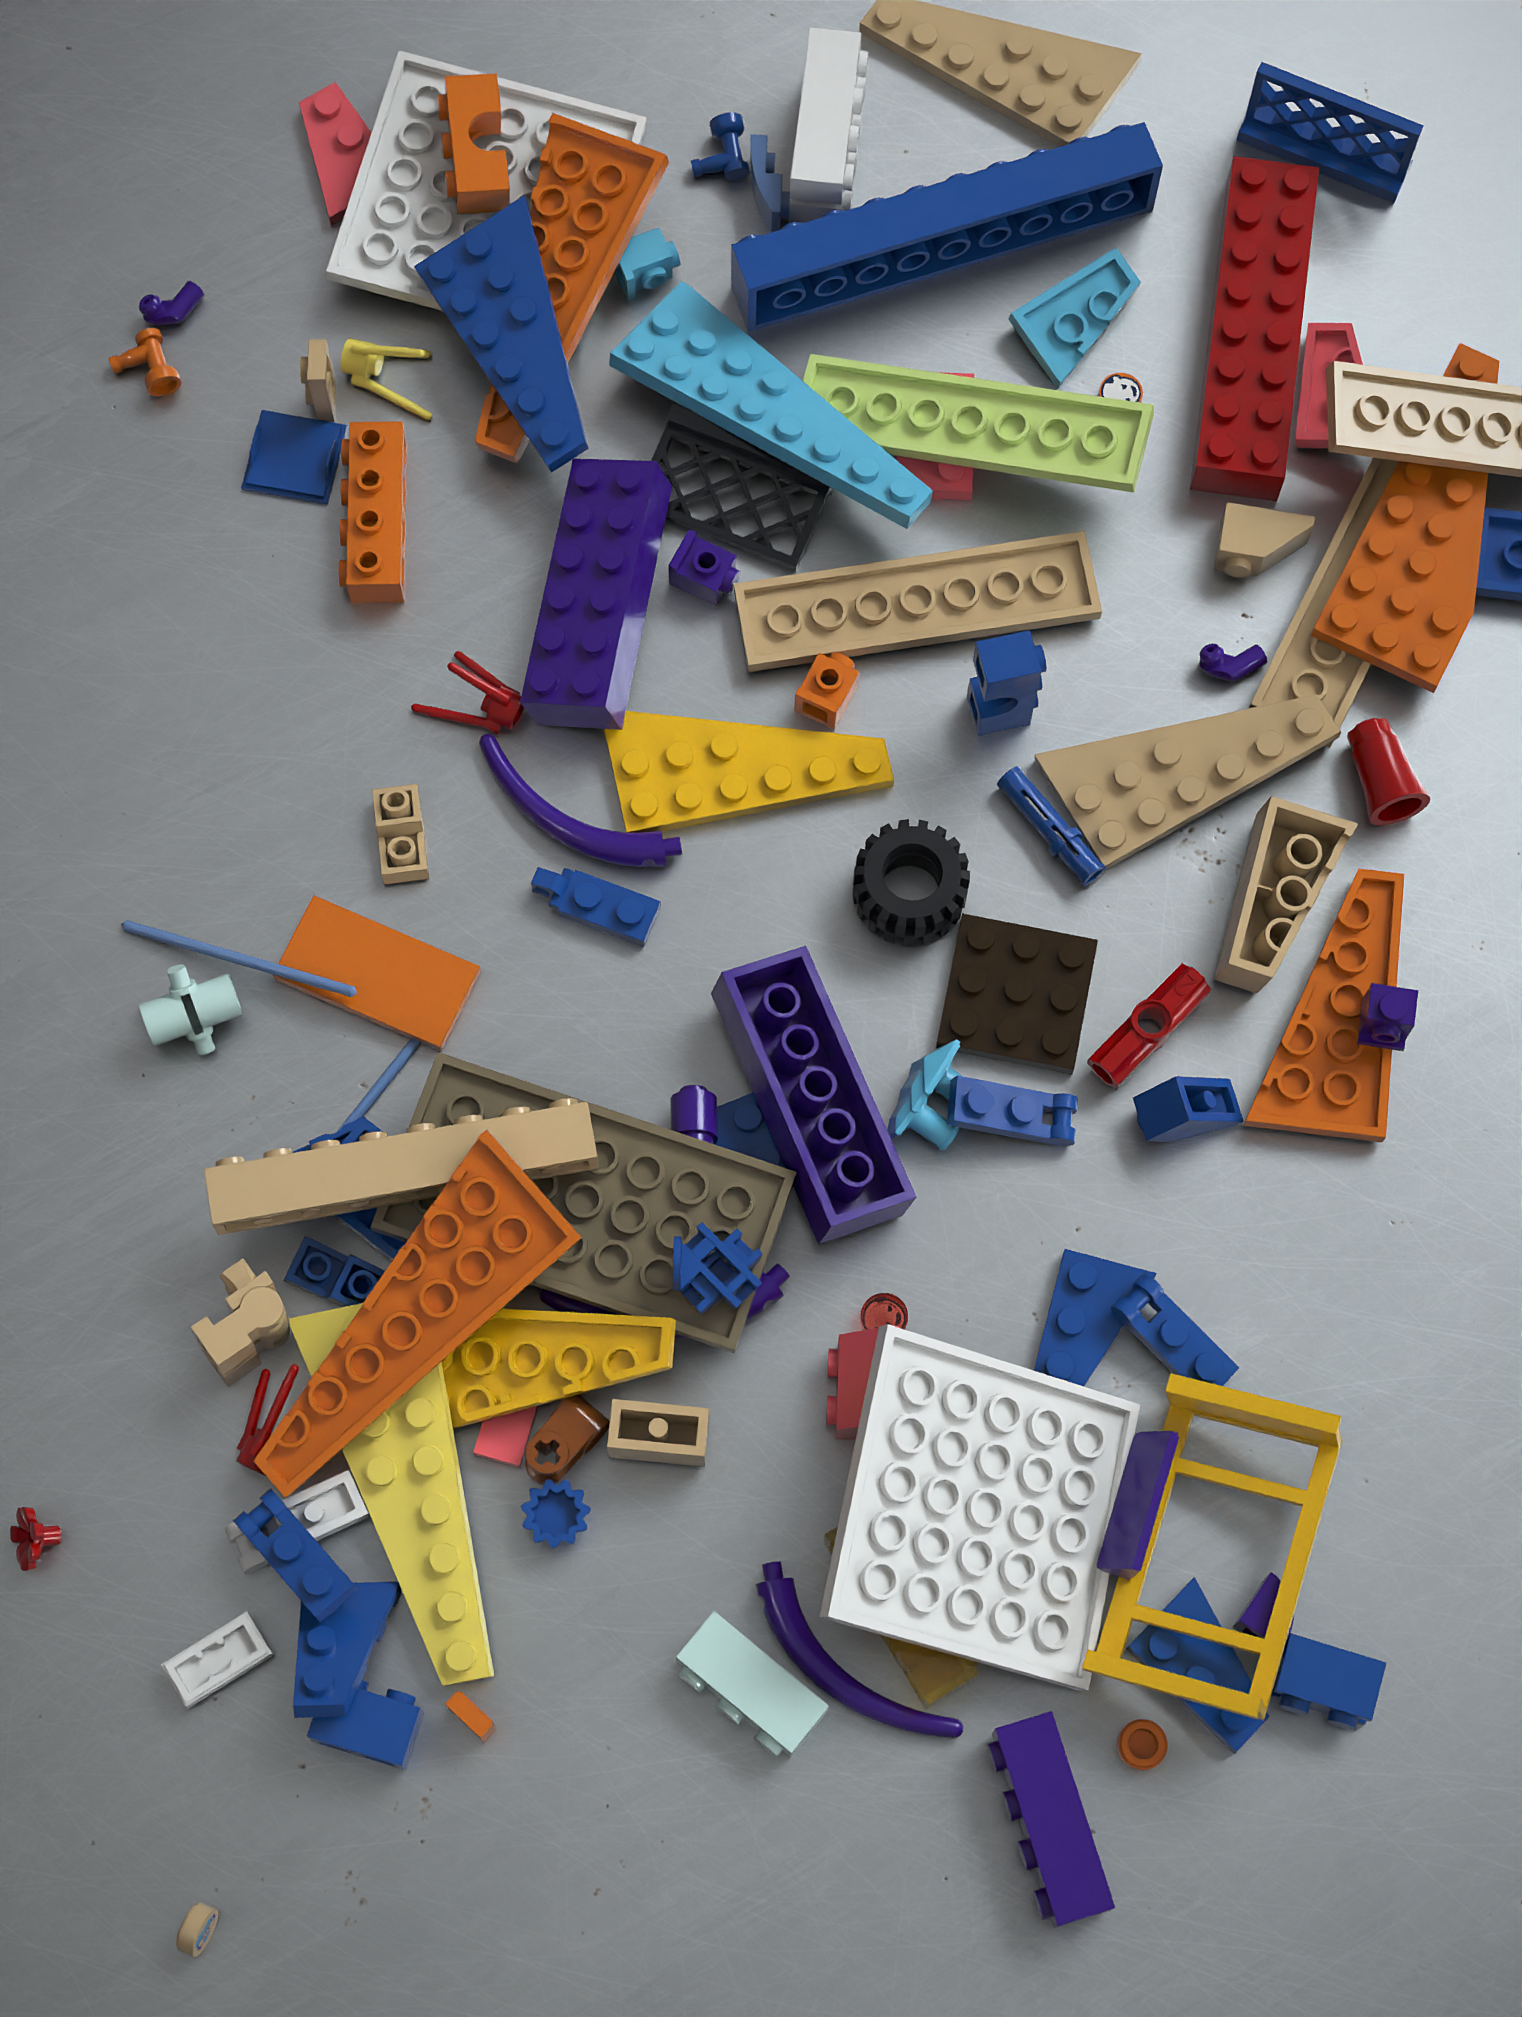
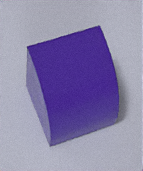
M1271 1572L1262 1581L1233 1625L1234 1629L1244 1634L1265 1639L1281 1582L1275 1574ZM1294 1615L1289 1629L1288 1637L1292 1630Z

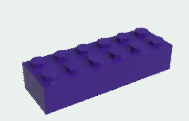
M576 458L572 460L520 703L537 725L622 730L672 490L670 482L657 461Z
M807 946L721 972L711 992V996L786 1169L797 1172L793 1187L818 1245L903 1216L917 1196Z

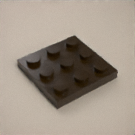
M962 913L936 1048L957 1039L960 1041V1047L957 1050L959 1053L1073 1075L1098 940Z

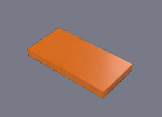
M313 895L278 964L355 987L357 994L348 997L273 975L274 980L405 1037L416 1039L422 1044L442 1052L481 973V968L476 964Z

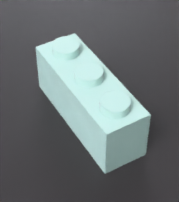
M715 1611L712 1612L676 1656L677 1664L682 1667L678 1673L679 1677L699 1693L705 1687L720 1699L716 1707L737 1725L743 1719L759 1731L754 1739L776 1757L783 1751L791 1758L828 1712L829 1705Z

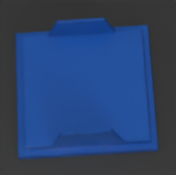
M261 410L241 489L328 505L341 455L342 439H345L347 425Z

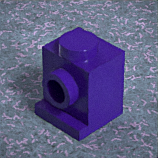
M690 529L668 565L670 585L714 606L718 605L724 593L730 595L733 592L734 583L738 582L741 573L737 569V555L697 537V532ZM703 563L711 568H702L700 564Z
M1371 983L1361 1002L1357 1044L1404 1051L1405 1041L1415 1026L1418 990Z

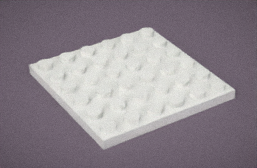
M398 51L326 270L327 280L442 311L414 266L497 212L457 214L456 198H447L445 171H453L452 159H443L441 133L449 131L448 122L439 121L437 94H445V76L485 73ZM498 77L501 105V134L485 135L473 141L474 145L486 151L506 150L510 186L509 205L525 195L531 211V195L533 186L536 187L541 168L540 156L542 148L545 149L550 129L548 121L552 113L641 145L645 132L647 117ZM581 337V339H580V341H579V343H578V345H577V348L580 347V344H581V341H582V337Z
M892 1325L879 1326L819 1617L1074 1690H1089L1092 1673L1083 1671L1082 1666L1087 1649L1096 1651L1110 1573L1097 1568V1560L1133 1437L1135 1436L1140 1404Z

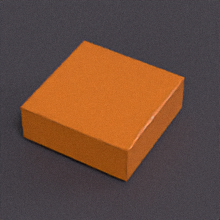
M456 1691L445 1703L446 1707L483 1743L496 1731L493 1721L461 1691Z

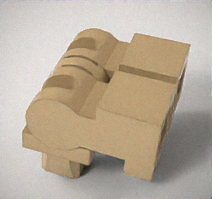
M244 1259L239 1260L219 1275L229 1295L225 1300L231 1314L215 1325L206 1316L191 1326L201 1350L227 1387H230L262 1364L258 1356L260 1353L283 1346L291 1334L289 1318L274 1282L266 1271L256 1277Z

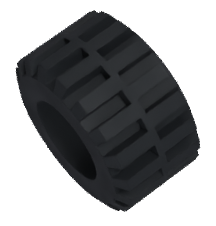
M909 819L899 820L897 829H892L890 824L880 827L879 837L872 833L866 839L865 849L860 848L856 858L852 896L854 904H858L857 914L861 921L869 920L868 929L876 935L880 930L884 931V940L892 944L895 937L904 939L903 946H913L914 939L921 938L923 945L931 943L935 933L943 937L949 932L951 923L956 925L961 917L962 908L965 907L970 883V871H967L969 861L966 853L959 854L960 843L955 837L948 841L945 839L947 830L938 825L935 831L928 829V821L919 820L918 826H909ZM916 866L927 871L935 879L938 888L924 899L906 900L893 894L883 879L888 873L898 867Z

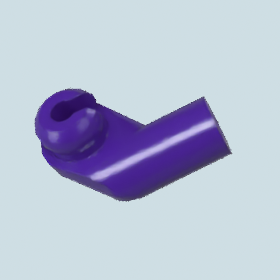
M187 281L173 300L161 301L159 296L146 295L139 303V311L143 314V319L153 326L178 324L186 319L205 294L197 284Z
M1212 643L1201 649L1199 666L1206 675L1236 682L1267 664L1268 661L1265 652L1257 644L1236 656L1224 653V649L1219 647L1218 644Z

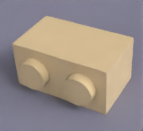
M612 1399L607 1441L609 1458L705 1467L710 1421L709 1408Z

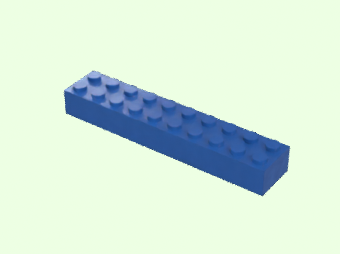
M1145 122L1132 126L1127 124L1120 125L1102 135L1091 138H1076L1065 146L1051 150L1039 149L1030 153L1027 157L1011 162L998 161L984 170L970 174L958 173L950 176L943 182L930 186H914L903 194L886 199L881 197L873 198L862 206L845 211L833 210L821 218L805 223H789L780 230L765 235L753 234L746 236L738 243L731 244V290L747 332L758 330L1152 212L1163 164Z

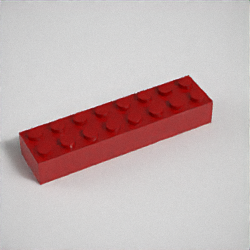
M1233 156L1225 189L1190 490L1276 502L1278 500L1286 474L1319 167Z

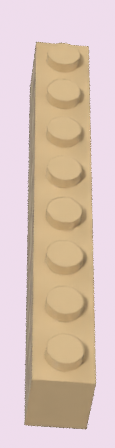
M574 1098L560 1099L551 1102L549 1108L530 1111L529 1107H514L504 1110L501 1113V1117L484 1120L481 1115H468L457 1118L454 1121V1125L435 1128V1124L432 1123L417 1124L407 1128V1133L388 1136L386 1132H371L361 1135L358 1142L341 1145L338 1140H325L311 1145L312 1150L292 1153V1150L288 1148L274 1149L263 1154L264 1158L245 1161L243 1157L223 1158L215 1162V1167L204 1168L212 1225L219 1236L438 1197L458 1165L462 1163L478 1140L479 1135L485 1130H488L531 1180L599 1169L588 1101L578 1103L577 1099Z

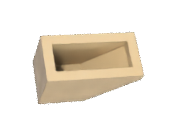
M1227 502L1220 522L1213 569L1222 570L1233 577L1259 576L1307 544L1314 526L1315 517Z

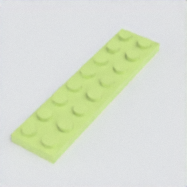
M810 354L803 377L804 383L890 455L1133 493L1135 492L1154 416L1153 404Z

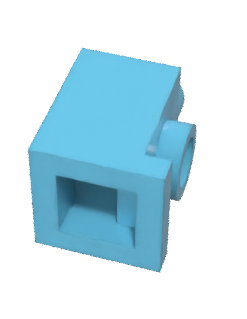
M656 228L631 238L614 272L627 301L630 302L636 300V291L643 288H657L668 279L673 278V268L680 266L681 262L673 241L666 243L660 228Z

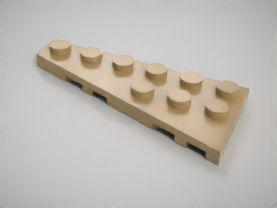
M1315 694L1034 754L1036 763L1075 826L1083 834L1082 837L1090 850L1105 865L1106 871L1340 737L1341 730L1318 695Z

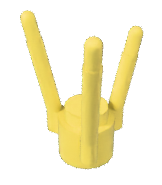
M347 339L341 354L340 368L343 373L352 375L351 385L366 388L425 420L432 419L431 412L369 379L371 375L378 376L380 374L384 356L428 359L432 356L430 350L382 346L357 339Z

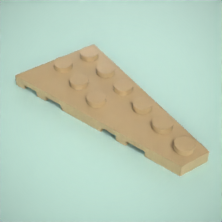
M876 0L861 20L859 27L861 34L1058 147L1068 145L1076 138L1089 135L1136 70L1142 57V53L918 0Z

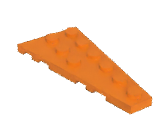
M1358 869L1243 1126L1383 1142L1385 1140L1392 1050L1357 1044L1361 1002L1371 983L1397 987L1404 874Z

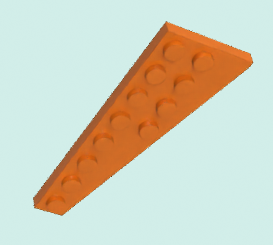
M552 113L548 121L550 129L545 149L542 148L540 156L541 168L536 187L533 186L531 195L532 207L530 213L560 330L564 354L567 363H569L669 161L664 153ZM491 384L489 394L485 395L475 443L483 451L518 464L529 439Z
M488 1130L479 1135L478 1140L462 1163L458 1165L435 1202L431 1204L410 1238L399 1250L374 1286L351 1323L340 1335L333 1349L319 1369L313 1374L299 1398L254 1459V1463L285 1498L289 1497L582 1239L579 1233Z

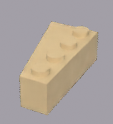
M1271 796L1255 816L1214 980L1258 993L1273 978L1358 823Z

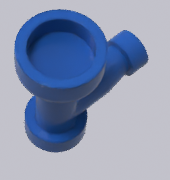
M727 112L715 116L709 123L711 134L716 140L722 141L724 153L712 155L702 160H699V158L691 160L694 177L703 176L702 173L724 171L726 180H742L750 175L749 164L743 161L739 137L745 129L743 116L736 112Z

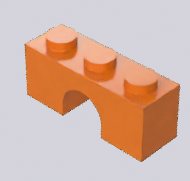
M497 73L445 76V94H437L439 121H447L449 131L441 133L443 159H452L453 171H445L447 198H456L457 214L499 212L510 203L506 150L486 151L473 144V141L481 136L501 134V105Z

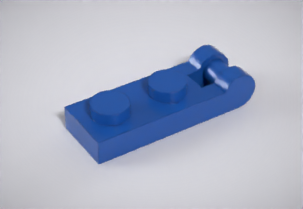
M957 1075L950 1080L947 1125L1056 1146H1071L1075 1144L1076 1129L1071 1127L1072 1114L1077 1112L1078 1098L1075 1095L1066 1093L1052 1094ZM1043 1111L1053 1113V1125L1042 1124Z
M1143 1273L1133 1283L1135 1289L1127 1298L1120 1297L1111 1306L1114 1315L1173 1374L1223 1386L1240 1368L1164 1293L1161 1285L1146 1273ZM1147 1303L1157 1312L1149 1321L1140 1312Z
M270 1488L259 1497L262 1502L248 1514L243 1511L233 1522L321 1623L358 1589ZM276 1517L282 1525L270 1536L266 1537L260 1529Z

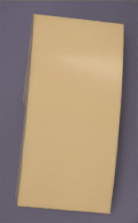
M418 784L372 789L383 884L429 879Z

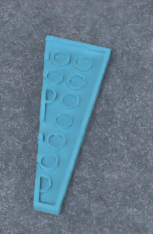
M682 281L610 352L609 366L906 529L913 524L931 502L932 489L692 287Z

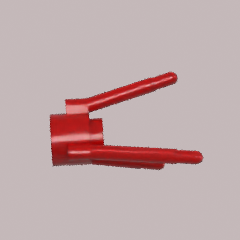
M456 651L454 657L473 673L453 662L448 663L447 668L486 694L480 708L481 711L487 713L486 718L421 704H413L411 706V710L415 713L483 727L495 734L499 733L502 726L512 730L525 709L520 703V692L505 685L461 651Z
M296 1364L290 1366L263 1427L259 1429L257 1424L271 1374L269 1369L262 1370L245 1431L236 1448L240 1450L236 1462L264 1476L266 1475L254 1463V1459L272 1435L271 1433L299 1371V1367Z

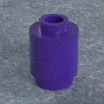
M687 1085L682 1087L679 1092L673 1094L670 1098L671 1130L716 1144L718 1142L717 1096L701 1085Z

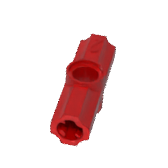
M1181 963L1146 1000L1136 1005L1131 1016L1087 1060V1064L1092 1068L1094 1074L1106 1085H1110L1117 1090L1154 1051H1157L1164 1045L1168 1036L1211 993L1212 989L1205 981V977L1193 967ZM1145 1018L1153 1019L1159 1024L1161 1031L1154 1034L1146 1033L1140 1028L1138 1021Z

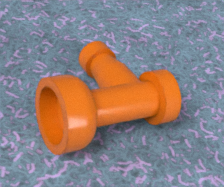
M157 328L141 330L135 336L137 347L129 349L119 356L114 355L108 358L115 374L123 372L125 368L135 367L147 362L150 371L145 376V385L147 392L152 396L170 395L177 391L182 384L178 371L166 364L160 346L163 343V338L160 330Z

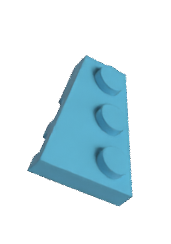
M1116 247L1013 311L1008 320L1058 389L1138 289L1141 281Z

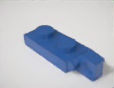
M538 867L531 881L532 892L549 898V907L558 911L560 917L641 947L645 946L661 907V901L578 870L573 871L564 868L560 875Z

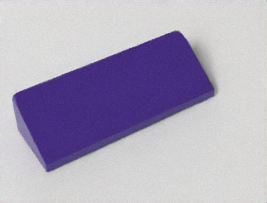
M1145 1431L1136 1433L1133 1437L1097 1560V1568L1099 1570L1130 1580L1141 1571L1179 1440L1177 1432Z

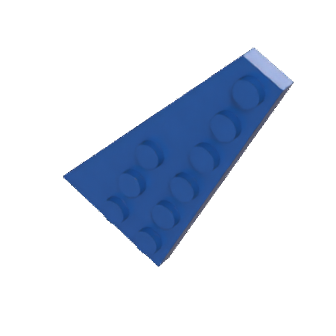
M524 195L415 265L414 268L552 473L588 450L589 447L561 342L560 330L539 253V245L534 232L529 205Z

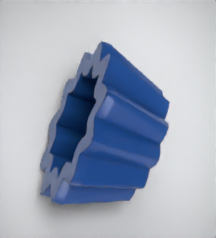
M546 1479L542 1489L531 1488L529 1490L531 1501L521 1505V1510L527 1515L522 1527L533 1531L535 1543L547 1540L550 1547L555 1549L561 1541L574 1544L576 1532L587 1530V1525L583 1518L590 1513L591 1508L582 1503L584 1491L571 1490L570 1482L567 1479L558 1485L552 1480Z

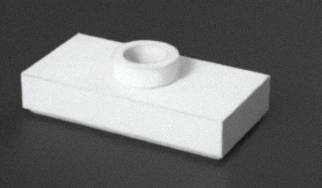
M245 1612L161 1665L185 1707L189 1709L274 1655L250 1614Z

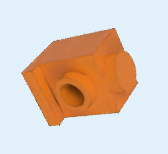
M832 652L829 657L818 653L801 687H798L795 693L794 712L835 730L858 687L860 671L854 669V662L849 657L838 652ZM821 679L828 680L834 683V685H826Z

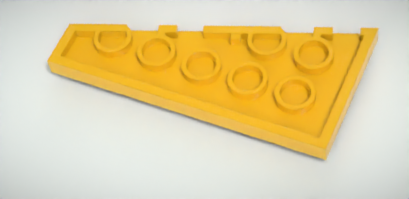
M634 711L625 712L622 730L604 729L625 831L630 833L659 830L664 832L894 786V777L884 738Z
M501 1309L442 1361L453 1429L672 1369L676 1320L667 1317Z

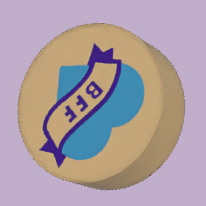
M201 1902L195 1904L187 1913L180 1926L176 1939L177 1949L194 1958L199 1956L207 1946L218 1921V1910Z

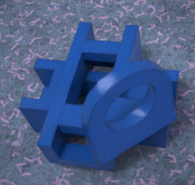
M703 1222L697 1226L698 1233L686 1245L681 1242V1236H674L673 1290L680 1291L702 1315L721 1298L734 1311L762 1284L750 1270L760 1262L763 1253L758 1248L753 1252L741 1240L743 1233L738 1228L723 1242ZM714 1250V1252L702 1263L701 1261L704 1260ZM722 1258H724L736 1271H733ZM746 1282V1284L734 1295V1293ZM691 1287H693L704 1299H702Z

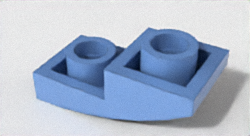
M751 134L750 175L752 190L758 211L771 233L780 230L781 218H789L790 192L782 191L783 174H775L776 153L767 152L768 135Z

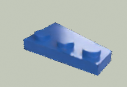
M1064 1249L1033 1371L1084 1387L1124 1326L1112 1312L1111 1306L1120 1297H1128L1135 1289L1133 1283L1143 1273L1155 1278L1157 1273Z
M1195 1577L1162 1610L1222 1627ZM1148 1625L1126 1648L1143 1665L1247 1694L1250 1692L1252 1682L1232 1647ZM1176 1697L1233 1754L1270 1717L1266 1711L1264 1720L1254 1719Z
M398 1581L353 1583L358 1590L321 1623L301 1601L293 1698L295 1718L346 1716L367 1670V1660L375 1643L380 1642L386 1629L385 1621L392 1606L396 1607L402 1594Z

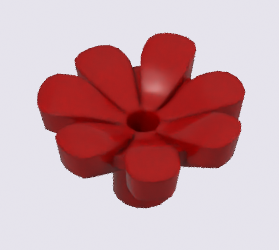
M21 1507L16 1512L19 1526L10 1527V1540L14 1543L19 1542L16 1549V1558L21 1570L28 1571L36 1568V1560L40 1559L43 1546L60 1544L61 1530L58 1525L43 1527L42 1523H38L33 1508Z

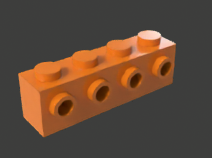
M403 421L350 422L349 439H342L341 442L343 466H349V479H341L340 484L342 506H348V519H340L341 546H347V560H339L340 587H347L351 603H404L407 439Z

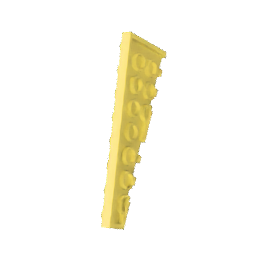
M363 1303L289 1318L290 1328L311 1377L319 1369ZM441 1362L342 1450L442 1686L494 1677Z

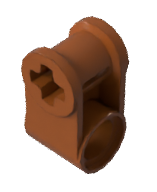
M579 1394L564 1398L550 1415L547 1422L526 1445L525 1467L527 1474L533 1481L544 1485L546 1479H550L554 1483L559 1482L579 1459L600 1441L609 1429L610 1420ZM552 1451L556 1453L555 1465L550 1461H546L543 1465L538 1464L539 1452L545 1456L549 1455Z

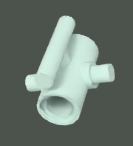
M178 964L172 966L167 970L172 984L169 987V994L139 1004L153 1046H157L186 1035L188 1041H193L198 1055L208 1054L215 1049L211 1037L214 1030L213 1026L243 1015L230 974L226 973L196 984L194 979L189 978L185 965Z

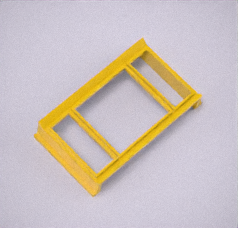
M1170 1373L1165 1390L1170 1407L1162 1431L1177 1432L1179 1440L1141 1571L1130 1580L1118 1577L1097 1650L1087 1649L1082 1669L1093 1674L1239 1715L1264 1720L1341 1448L1342 1438L1339 1427L1342 1418L1340 1415ZM1193 1416L1319 1447L1307 1490L1181 1458ZM1176 1474L1302 1506L1265 1639L1138 1605ZM1133 1620L1260 1655L1249 1694L1122 1659Z

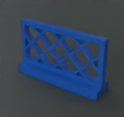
M1261 61L1256 72L1246 115L1239 129L1236 141L1294 164L1319 167V174L1395 203L1411 168L1412 159L1424 125ZM1268 82L1280 86L1283 91L1275 92ZM1309 99L1321 102L1324 106L1315 107ZM1294 102L1300 110L1292 111L1286 103ZM1349 115L1359 117L1364 122L1355 123ZM1334 118L1340 126L1332 127L1326 119ZM1390 131L1405 135L1408 138L1396 139ZM1375 134L1381 142L1372 143L1366 135Z

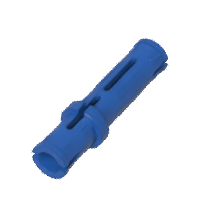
M1019 766L1007 771L997 782L998 787L1005 792L1024 817L1050 845L1049 852L1054 858L1060 857L1080 879L1083 886L1094 882L1101 876L1106 867L1081 840L1083 834L1077 827L1071 828L1049 801L1024 775ZM1026 796L1032 801V803L1038 808V810L1045 816L1047 820H1044L1041 817V815L1025 798ZM1055 831H1057L1064 838L1066 843L1076 852L1077 856L1073 854V852L1067 847V845L1055 833Z

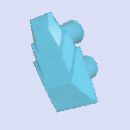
M956 1039L911 1063L909 1077L900 1090L898 1104L889 1119L887 1130L891 1138L900 1136L904 1130L911 1128L937 1146V1149L940 1151L945 1150L953 1141L959 1127L947 1125V1119L926 1104L927 1098L933 1090L949 1100L950 1080L957 1075L962 1076L950 1067L951 1061L960 1047V1041Z

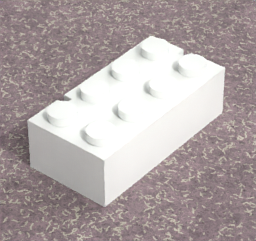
M810 27L790 178L789 223H805L821 218L833 210L845 211L851 209L853 177L856 172L857 145L861 131L862 104L865 98L868 51L860 50V32Z

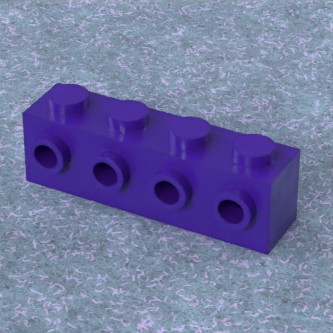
M1046 1712L995 1728L991 1733L994 1741L987 1743V1749L994 1771L996 1773L1003 1771L1009 1790L1002 1792L1003 1801L1010 1821L1019 1819L1025 1839L1018 1841V1848L1026 1871L1034 1869L1040 1889L1034 1890L1033 1894L1042 1921L1050 1918L1054 1929L1115 1909L1053 1712Z

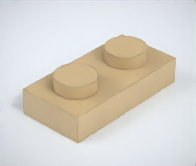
M309 339L308 357L300 358L301 383L305 384L306 404L314 406L317 420L335 421L336 380L327 339Z

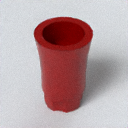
M1386 718L1365 720L1348 732L1347 738L1352 749L1351 757L1364 791L1371 824L1384 826L1401 822L1415 816L1428 806L1431 798L1417 778L1398 736L1393 733V729Z

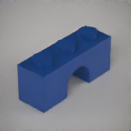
M1030 630L976 641L973 663L977 677L969 679L967 699L977 735L982 736L1030 725L1033 709L1039 706L1037 691L1042 690L1043 687L1041 673L1046 672L1047 669L1042 646H1034Z

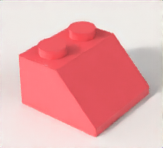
M879 1328L839 1334L837 1349L828 1348L827 1377L837 1378L836 1396H827L826 1425H835V1439L856 1440Z

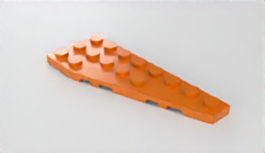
M1459 343L1443 376L1497 384L1500 361ZM1399 461L1315 624L1311 636L1434 693L1474 613L1488 473Z

